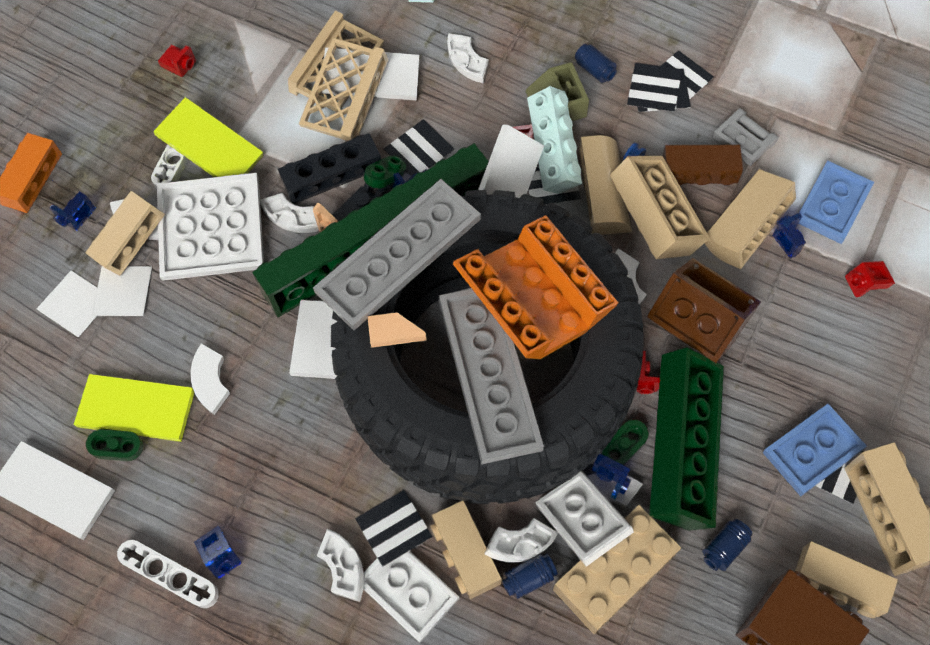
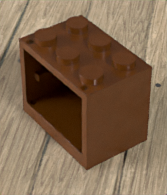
M692 258L672 274L648 313L647 318L717 363L734 344L761 301Z
M789 569L774 580L738 630L736 636L747 645H860L870 630L863 625V620L851 611H844L839 607L833 596L825 591H818L810 585V580L804 574L798 571L793 572Z

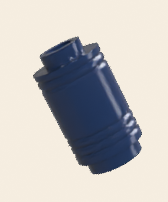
M583 44L575 54L576 63L599 82H609L615 77L617 72L616 63L592 44Z
M738 519L728 521L702 550L705 556L703 558L704 562L715 571L718 569L725 571L751 542V536L753 535L751 529Z
M538 554L534 558L504 572L505 579L502 580V584L509 597L515 595L519 599L552 582L558 573L548 554L543 556Z

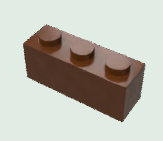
M665 145L662 156L679 185L738 184L742 175L743 164L740 145Z

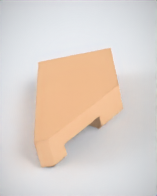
M317 203L313 208L319 232L325 230L331 223L339 222L320 203Z
M399 313L367 316L371 348L426 340V333Z

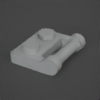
M739 108L714 131L712 138L722 145H740L742 160L751 166L768 149L775 145L779 136L775 133L770 134L746 116L744 110Z

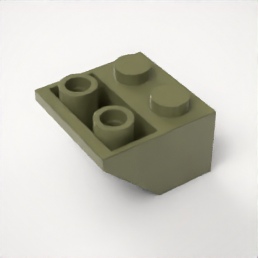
M572 62L549 68L525 90L527 97L549 86L565 91L568 97V109L571 120L575 121L587 117L589 99Z

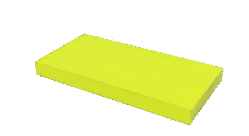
M186 97L154 130L155 136L213 177L248 174L263 157V152Z
M89 374L74 425L78 428L92 430L129 431L138 436L182 442L195 392L191 387Z

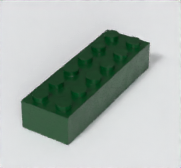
M683 348L662 354L649 516L691 531L716 528L724 366L689 348Z

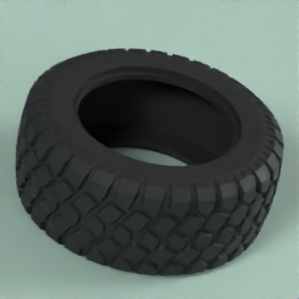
M486 190L467 191L462 198L481 213V220L371 316L399 313L414 324L427 308L439 300V295L471 288L453 265L455 260L477 249L483 256H486L517 240L525 225L546 215L618 301V305L585 334L570 342L574 359L571 369L557 387L532 404L544 445L543 451L481 464L469 414L440 404L422 392L410 380L400 364L404 343L371 348L368 319L357 329L353 330L333 311L332 319L337 322L331 325V347L336 349L332 350L331 356L333 371L337 375L335 380L341 399L344 401L343 404L351 422L355 425L357 432L370 447L371 451L383 463L389 465L393 472L404 480L413 482L414 486L429 493H440V497L458 502L459 500H468L469 503L489 504L491 502L501 504L516 502L523 498L529 499L560 486L572 479L580 471H583L606 448L620 428L636 393L644 349L641 306L638 304V295L632 279L627 277V268L618 254L611 253L613 251L612 246L600 233H592V226L578 216L569 217L568 210L554 203L543 205V199L523 194L518 198L515 192L495 190L493 195H489Z

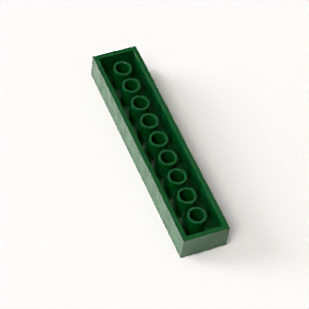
M475 143L459 149L456 154L446 160L438 161L434 167L427 171L419 172L413 179L395 186L392 191L384 196L374 198L370 204L359 210L352 211L339 222L331 223L322 232L315 236L307 237L303 243L283 251L280 256L272 261L259 265L252 273L262 295L277 318L299 306L301 300H309L317 294L313 289L315 285L440 179L455 192H458L461 197L465 196L467 191L478 190L489 161Z

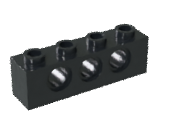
M370 133L356 136L342 144L333 145L319 153L310 154L299 161L287 163L283 167L278 168V172L291 203L296 204L363 177L367 166L382 159Z

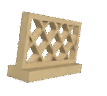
M335 10L288 78L289 92L296 96L300 93L309 98L311 90L305 87L308 83L316 81L319 73L318 68L324 61L325 48H329L332 38L362 46V42L369 41L375 44L374 48H381L384 40L345 21L343 14ZM346 29L352 32L355 38L343 40L341 34ZM318 93L317 100L319 103L327 100L326 94ZM349 95L337 102L340 109L349 98ZM335 103L326 106L335 112H339Z
M332 38L301 116L300 127L345 140V142L359 136L388 62L385 50L379 47L371 49ZM337 47L344 48L348 52V55L338 60H335L333 56ZM361 54L369 55L367 63L358 67L354 58ZM352 60L355 69L342 74L339 65ZM336 67L340 76L327 82L325 78L327 71ZM359 74L361 78L359 84L349 88L346 79ZM343 81L347 90L334 96L330 87ZM328 88L331 98L319 103L317 100L318 93ZM350 95L352 99L351 105L341 110L337 101ZM335 103L339 112L326 118L322 108ZM318 110L323 117L322 120L316 123L307 122L310 114ZM342 117L344 123L341 131L331 129L329 122Z

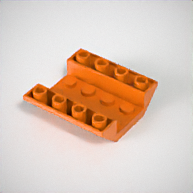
M546 215L525 225L519 238L486 256H483L477 249L453 262L455 268L525 358H544L585 334L618 305V301Z

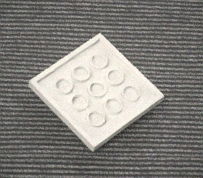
M257 173L157 184V208L165 214L158 224L159 272L162 281L256 270L259 265L264 263L259 177Z

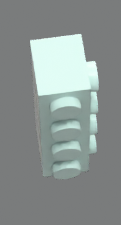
M549 86L527 99L534 140L544 145L538 161L543 190L560 194L582 184L581 168L577 159V145L573 137V124L569 115L568 97L565 91Z

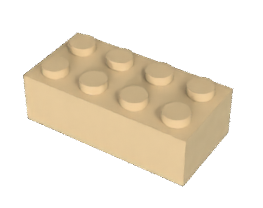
M628 156L611 173L610 177L615 184V188L623 198L628 211L634 218L639 231L642 233L651 253L656 259L691 256L710 239L663 156Z
M895 442L862 452L844 469L894 576L929 565L930 507L924 503L919 493V484L914 477H911L906 467L904 454L898 450Z
M640 505L625 517V520L632 526L634 533L587 567L580 560L554 586L553 591L593 634L598 632L681 549Z

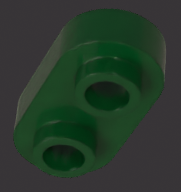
M398 156L385 157L366 167L364 181L373 188H384L404 176L406 164Z
M638 420L627 421L601 452L603 463L612 469H619L625 466L645 445L649 436L646 425ZM635 433L638 439L632 440L628 434ZM617 452L620 458L613 459L610 453Z
M99 429L92 432L86 440V449L92 456L107 460H135L141 455L144 446L141 438L129 431ZM104 442H107L106 447L104 449H100V445ZM133 444V449L131 451L126 452V448L129 445Z

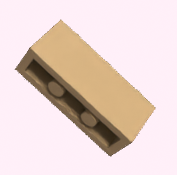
M130 191L85 253L104 268L121 276L165 214L133 191Z
M460 501L433 514L434 524L430 528L436 541L442 540L446 550L442 553L448 567L454 566L459 575L454 579L461 594L467 592L469 598L472 599L501 585L502 579L492 558L485 555L487 548L464 501Z
M812 541L803 547L795 571L804 574L810 580V585L818 591H825L833 596L837 604L846 605L847 603L858 608L857 612L869 618L879 617L888 613L898 579Z

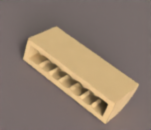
M602 135L581 137L579 153L590 226L593 229L592 233L604 235L632 232L629 211L610 177L611 173L621 164L617 142L611 137Z
M759 169L707 232L710 239L705 242V245L709 251L721 261L741 269L796 200L795 182Z

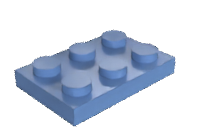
M827 161L794 222L842 244L874 182Z
M826 404L767 447L763 454L801 497L862 452L867 446L829 404Z

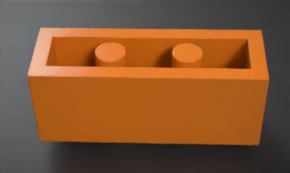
M27 133L23 141L19 143L15 154L7 163L0 177V204L2 206L25 213L29 212L62 155L53 140Z

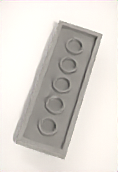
M440 179L313 287L314 292L346 324L355 330L368 319L367 316L373 315L481 220V213Z
M472 289L439 295V303L481 464L543 451V441L514 342Z

